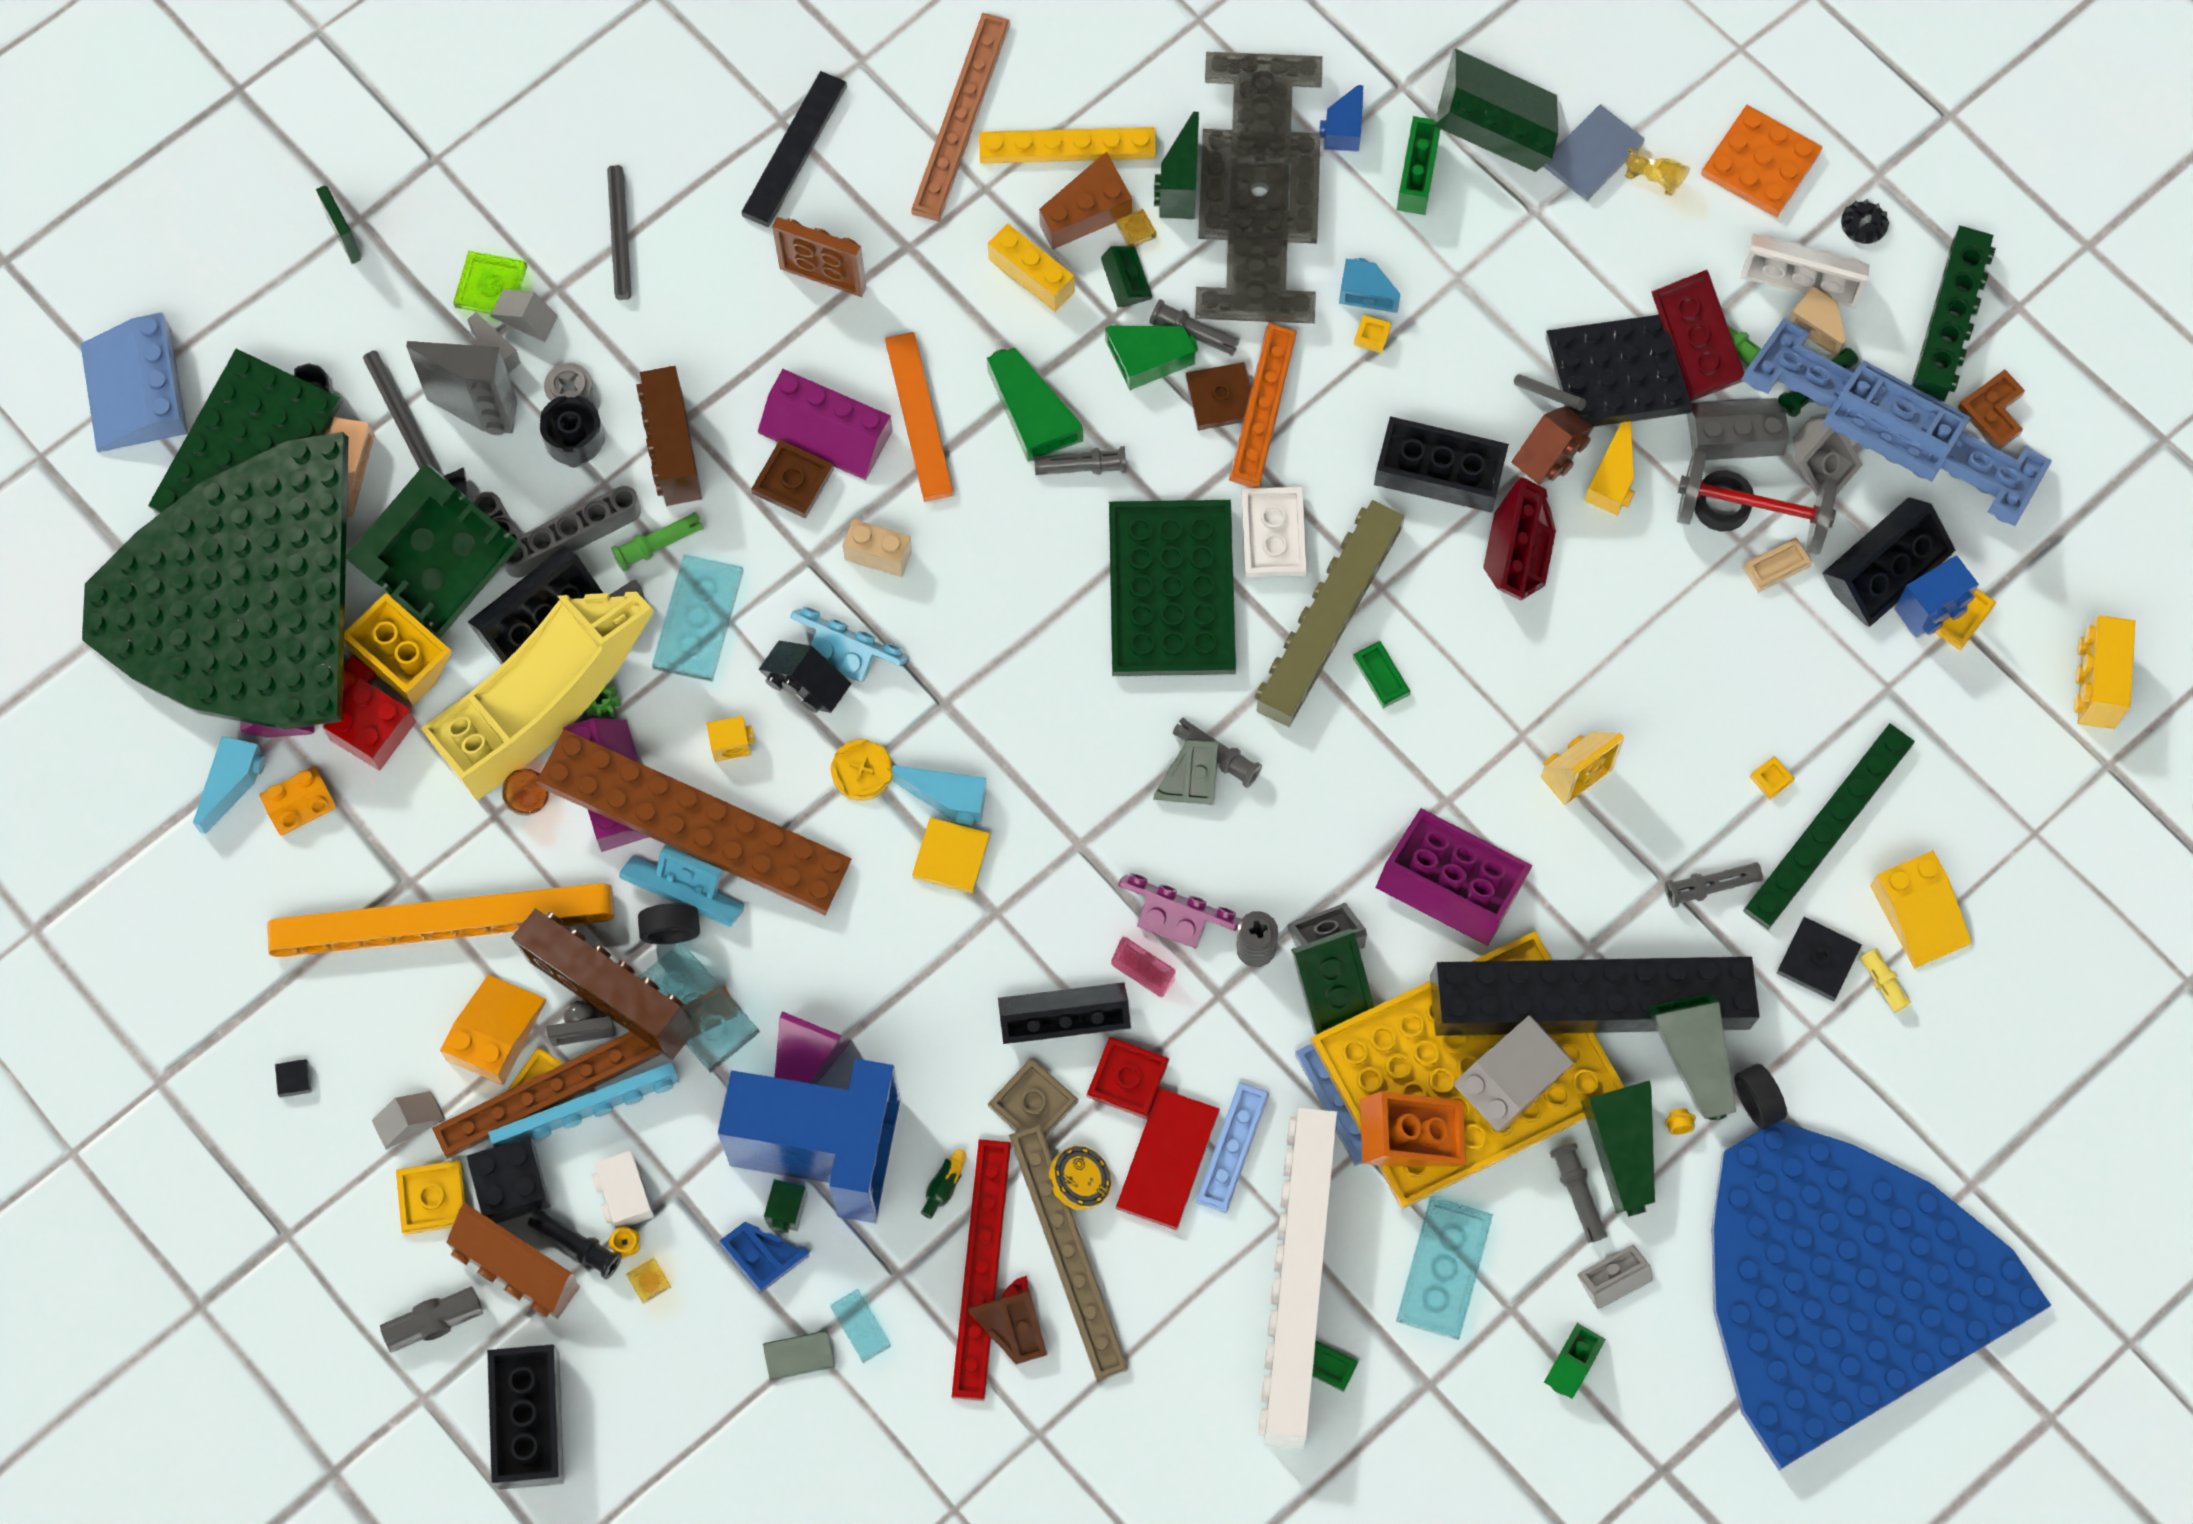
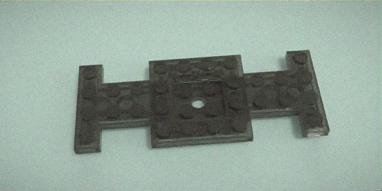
M1206 52L1205 83L1234 84L1232 130L1203 129L1198 239L1228 240L1226 288L1196 287L1195 319L1315 324L1316 291L1286 290L1287 243L1317 244L1320 133L1291 132L1292 87L1321 88L1323 56ZM1289 169H1290V192H1289ZM1255 187H1263L1267 194L1257 197L1252 194L1251 190Z

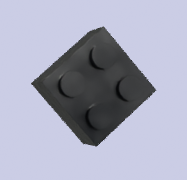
M530 1137L466 1156L481 1214L493 1222L499 1223L533 1213L538 1207L542 1209L551 1207L536 1148Z

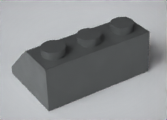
M1777 398L1691 403V413L1687 414L1692 453L1695 448L1707 451L1706 460L1784 455L1790 439L1786 412Z

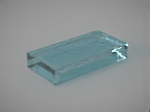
M859 1289L830 1305L832 1312L862 1363L891 1347L890 1342Z

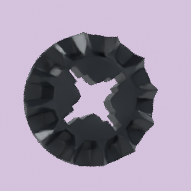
M1868 198L1862 202L1855 200L1850 206H1846L1841 217V226L1844 233L1851 240L1862 244L1875 243L1882 239L1890 223L1887 218V211H1883L1879 203H1870ZM1871 215L1870 223H1866L1860 228L1861 218Z

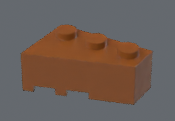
M1106 151L1039 209L1040 228L1053 250L1132 216V197Z

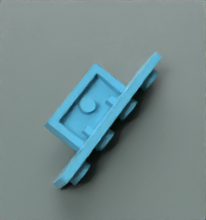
M803 607V609H798L791 613L790 618L817 629L811 645L841 674L859 682L865 681L874 656L898 666L907 664L910 657L902 654V648L886 643L885 646L875 642L876 638L866 632L858 631V634L847 629L848 625L836 619L825 620L819 617L820 612L812 608Z
M665 845L660 851L657 866L632 856L619 874V878L674 903L695 906L699 914L728 927H732L744 911V904L717 893L722 869L668 845Z

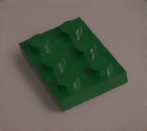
M1351 928L1291 949L1315 1035L1374 1008L1355 932Z

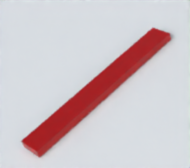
M983 1139L978 1141L951 1395L954 1399L985 1401L991 1337L976 1319L970 1315L968 1308L995 1300L1011 1142Z

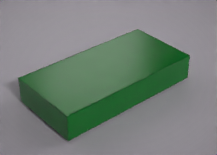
M1381 641L1353 654V660L1383 709L1410 695V689Z
M1315 1340L1312 1377L1344 1392L1358 1365V1361Z

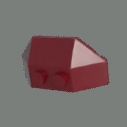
M1524 477L1517 480L1494 512L1483 569L1496 589L1520 601L1546 585L1556 534L1552 512L1546 500L1548 498L1546 489Z

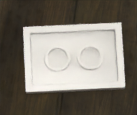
M1242 488L1245 577L1306 576L1303 488Z

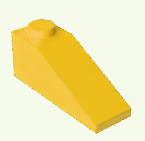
M1631 421L1620 424L1588 487L1584 500L1617 516L1622 506L1629 507L1635 491L1631 490L1634 480Z

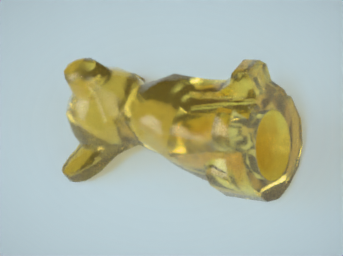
M1631 148L1628 150L1630 155L1626 161L1628 170L1625 173V177L1634 179L1643 174L1649 181L1661 184L1665 189L1664 194L1667 196H1672L1690 172L1688 165L1668 158L1649 160L1640 150L1636 151Z

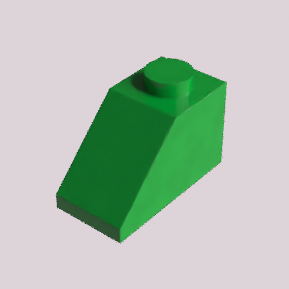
M1577 1323L1543 1383L1549 1385L1556 1393L1566 1395L1573 1400L1606 1339Z

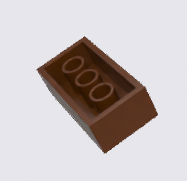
M676 365L640 372L641 383L636 384L642 409V421L646 431V443L649 457L651 458V470L657 495L664 496L666 506L701 500L702 495Z

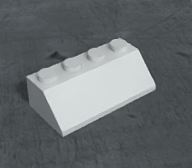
M1753 233L1740 278L1805 295L1814 286L1818 290L1828 292L1839 305L1856 309L1868 281L1870 264L1862 263L1856 258L1836 256L1826 250L1817 251L1806 248L1796 242L1787 243L1776 240L1770 235H1757Z

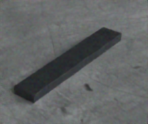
M819 72L742 209V217L769 228L846 90V81L825 72Z

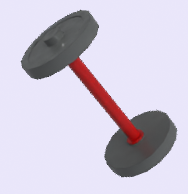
M1696 448L1693 450L1686 476H1681L1677 493L1682 495L1677 523L1690 524L1697 497L1700 498V495L1809 519L1810 527L1806 552L1820 554L1828 528H1832L1836 515V510L1833 507L1837 491V480L1823 478L1815 505H1813V508L1705 484L1703 483L1702 476L1707 451Z

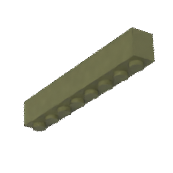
M1374 500L1370 502L1367 509L1361 508L1355 519L1356 529L1353 533L1348 532L1340 547L1343 549L1340 557L1334 556L1327 568L1328 578L1325 583L1320 581L1312 595V598L1315 599L1310 608L1306 606L1298 619V623L1301 624L1296 633L1291 631L1283 646L1286 649L1282 658L1277 656L1269 670L1272 676L1268 683L1262 682L1254 697L1258 700L1257 712L1287 727L1291 726L1401 532L1405 515Z

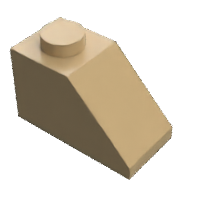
M1812 286L1792 311L1789 321L1810 331L1808 339L1834 356H1837L1842 351L1846 341L1838 302L1828 292L1818 290Z

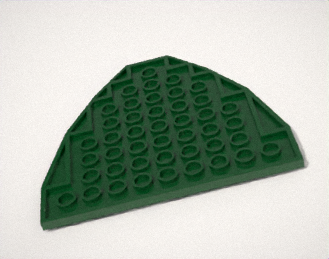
M344 432L285 441L200 482L139 529L85 583L82 641L135 682L198 714L283 730L341 722L343 717L349 437Z

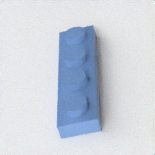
M1312 1043L1295 1051V1056L1324 1110L1337 1112L1335 1130L1354 1166L1363 1163L1361 1134Z

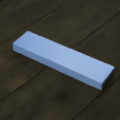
M1241 1082L1238 1083L1196 1203L1227 1213L1269 1097V1092Z

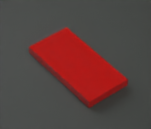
M1158 1088L1116 1209L1178 1230L1220 1108Z

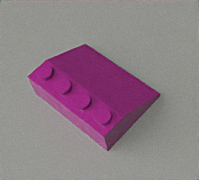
M1420 808L1386 861L1375 888L1489 946L1533 865Z

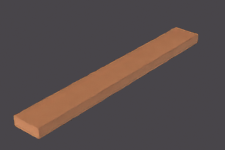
M986 13L981 14L911 209L912 215L938 222L941 220L1010 27L1009 19Z

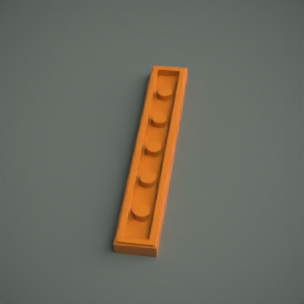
M1270 322L1266 326L1229 481L1251 488H1258L1260 486L1297 334L1295 330Z
M910 332L885 338V343L923 501L927 502L953 496V489L915 334Z

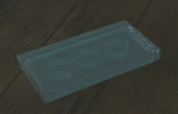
M683 554L653 659L652 668L654 670L713 682L744 572L742 566Z
M682 941L638 976L641 980L644 976L651 979L659 986L660 989L658 991L665 996L671 993L684 1003L682 1008L692 1016L690 1021L696 1029L685 1045L709 1073L713 1072L760 1033L755 1024Z
M1430 1196L1395 1322L1452 1339H1460L1493 1214Z

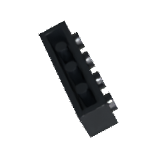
M1125 982L998 998L1003 1044L1131 1029Z

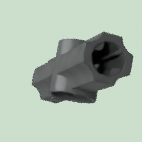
M471 1286L443 1299L433 1298L423 1301L414 1306L412 1312L379 1326L384 1342L389 1352L392 1353L421 1340L430 1341L442 1337L451 1331V1327L484 1313L479 1298Z

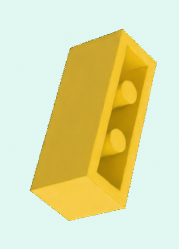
M1007 223L988 242L989 260L1054 312L1075 293V276Z

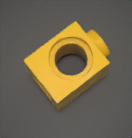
M743 715L706 723L714 762L751 755L749 744L755 743L752 725H745Z

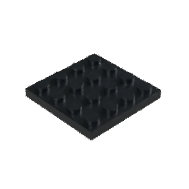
M1659 315L1546 330V342L1559 388L1562 391L1585 399L1586 406L1583 410L1579 411L1572 407L1569 408L1591 426L1597 427L1691 413L1692 405L1670 334L1663 328Z

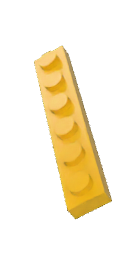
M1155 127L979 132L980 164L1097 160L1106 151L1111 160L1156 159Z

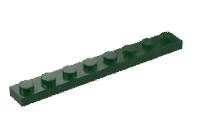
M1891 723L1888 724L1743 910L1745 914L1767 930L1772 927L1913 746L1915 741Z

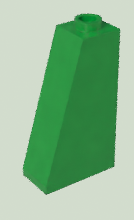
M1015 347L1009 350H997L987 357V371L1027 462L1034 460V456H1045L1083 441L1082 424Z

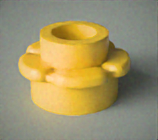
M1676 1109L1669 1112V1117L1665 1119V1126L1669 1128V1133L1672 1135L1687 1134L1695 1129L1694 1121L1696 1116L1688 1113L1687 1109Z
M622 1226L612 1233L608 1244L609 1248L613 1249V1253L619 1252L622 1258H626L628 1255L633 1256L639 1251V1241L641 1238L635 1229ZM627 1240L628 1244L622 1245V1241Z

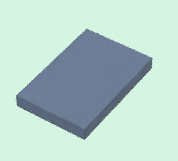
M1599 104L1554 150L1552 160L1543 167L1588 201L1644 144L1645 138Z

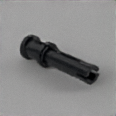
M540 1207L532 1213L543 1222L530 1217L528 1221L530 1227L535 1228L576 1254V1259L580 1264H588L601 1272L600 1276L605 1280L610 1278L618 1268L622 1259V1255L619 1252H610L599 1244L600 1241L595 1237L585 1238L543 1211Z

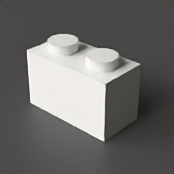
M631 1150L594 1163L597 1173L592 1174L591 1177L597 1193H604L606 1203L602 1204L601 1207L607 1223L613 1222L617 1229L622 1226L629 1227L654 1218L635 1157Z

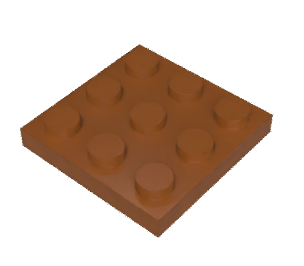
M776 217L772 228L779 268L781 270L859 297L863 296L866 290V280L861 245H858L857 242L850 238L841 239L832 236L820 228H808L794 219L789 218L785 220Z

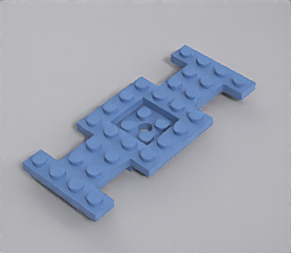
M1783 318L1745 371L1741 379L1742 381L1748 383L1753 389L1767 394L1770 393L1777 381L1785 384L1788 389L1800 392L1811 398L1816 404L1830 408L1831 410L1823 424L1830 427L1835 433L1851 438L1863 448L1871 449L1884 456L1889 462L1899 464L1912 471L1917 477L1925 478L1933 482L1940 468H1942L1952 477L1962 479L1975 486L1980 492L1996 497L1988 512L1999 521L2016 526L2052 460L2026 446L2018 460L1964 432L1971 418L1970 416L1866 361H1863L1861 365L1859 364L1853 373L1804 347L1803 344L1807 340L1810 331Z

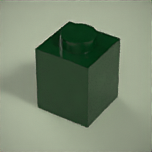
M774 1179L764 1213L765 1222L770 1225V1229L780 1233H789V1229L798 1231L808 1196L806 1187Z

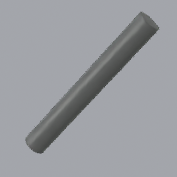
M1521 374L1516 375L1514 378L1516 386L1579 411L1583 410L1586 406L1585 399Z

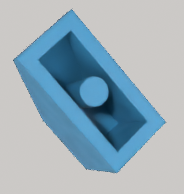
M1346 258L1339 304L1398 313L1401 294L1378 265L1363 258Z

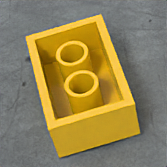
M2098 615L2093 624L2087 626L2085 636L2079 638L2077 655L2082 656L2081 665L2076 670L2075 682L2080 684L2079 694L2075 696L2073 707L2074 712L2078 713L2077 724L2115 729L2131 707L2136 620Z

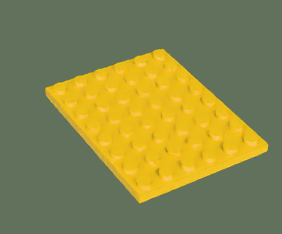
M1534 931L1473 961L1552 959L1537 932ZM1430 981L1311 1037L1310 1040L1360 1134V1099L1381 1091L1463 1101L1466 1165H1378L1401 1210L1586 1120L1581 1104L1582 1100L1624 1088L1594 1033L1549 1034L1575 1063L1506 1130L1497 1132L1453 1083L1506 1035L1435 1036Z

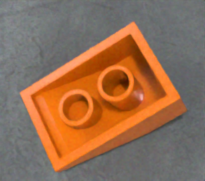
M1383 1091L1360 1099L1363 1164L1381 1166L1466 1165L1463 1101Z

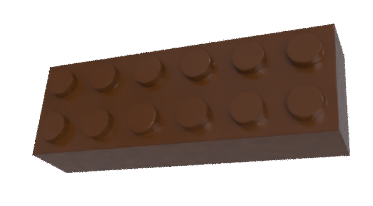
M535 908L511 937L526 960L606 1016H611L612 1020L673 1060L696 1031L690 1021L692 1016L682 1008L684 1003L671 993L667 996L658 991L660 989L659 986L651 979L644 976L641 980L635 976V970L624 961L620 960L616 963L611 960V954L602 946L595 944L592 947L586 943L587 938L572 927L568 931L561 926L563 922L553 913L548 911L546 914H543Z

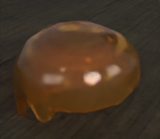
M519 769L513 771L504 780L502 800L508 810L521 816L534 815L542 810L547 804L550 795L549 791L536 786L540 773L532 769Z

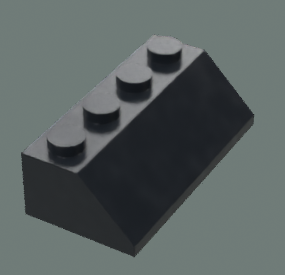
M1908 497L1822 574L1834 596L1865 626L1871 627L1898 603L1906 585L1938 567L1956 549L1932 503Z
M563 547L471 618L468 624L484 646L502 665L542 623L559 601L557 596L569 595L570 599H583L585 594H600L603 591L577 554Z

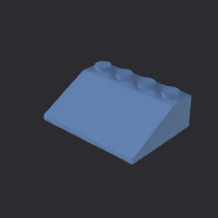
M162 312L132 318L80 344L97 452L187 434L171 328Z

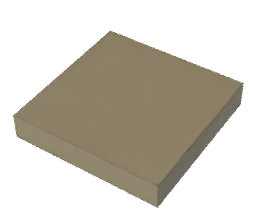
M1030 1058L988 1103V1107L1016 1132L1040 1124L1046 1138L1078 1104L1079 1099L1035 1060Z

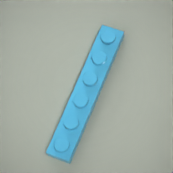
M672 1062L500 1127L488 1132L494 1147L528 1137L530 1139L533 1138V1140H541L552 1134L551 1131L563 1126L565 1129L581 1124L582 1119L592 1115L600 1117L613 1111L612 1107L623 1103L625 1105L638 1103L643 1099L644 1095L655 1091L659 1094L669 1091L674 1087L673 1084L679 1082Z

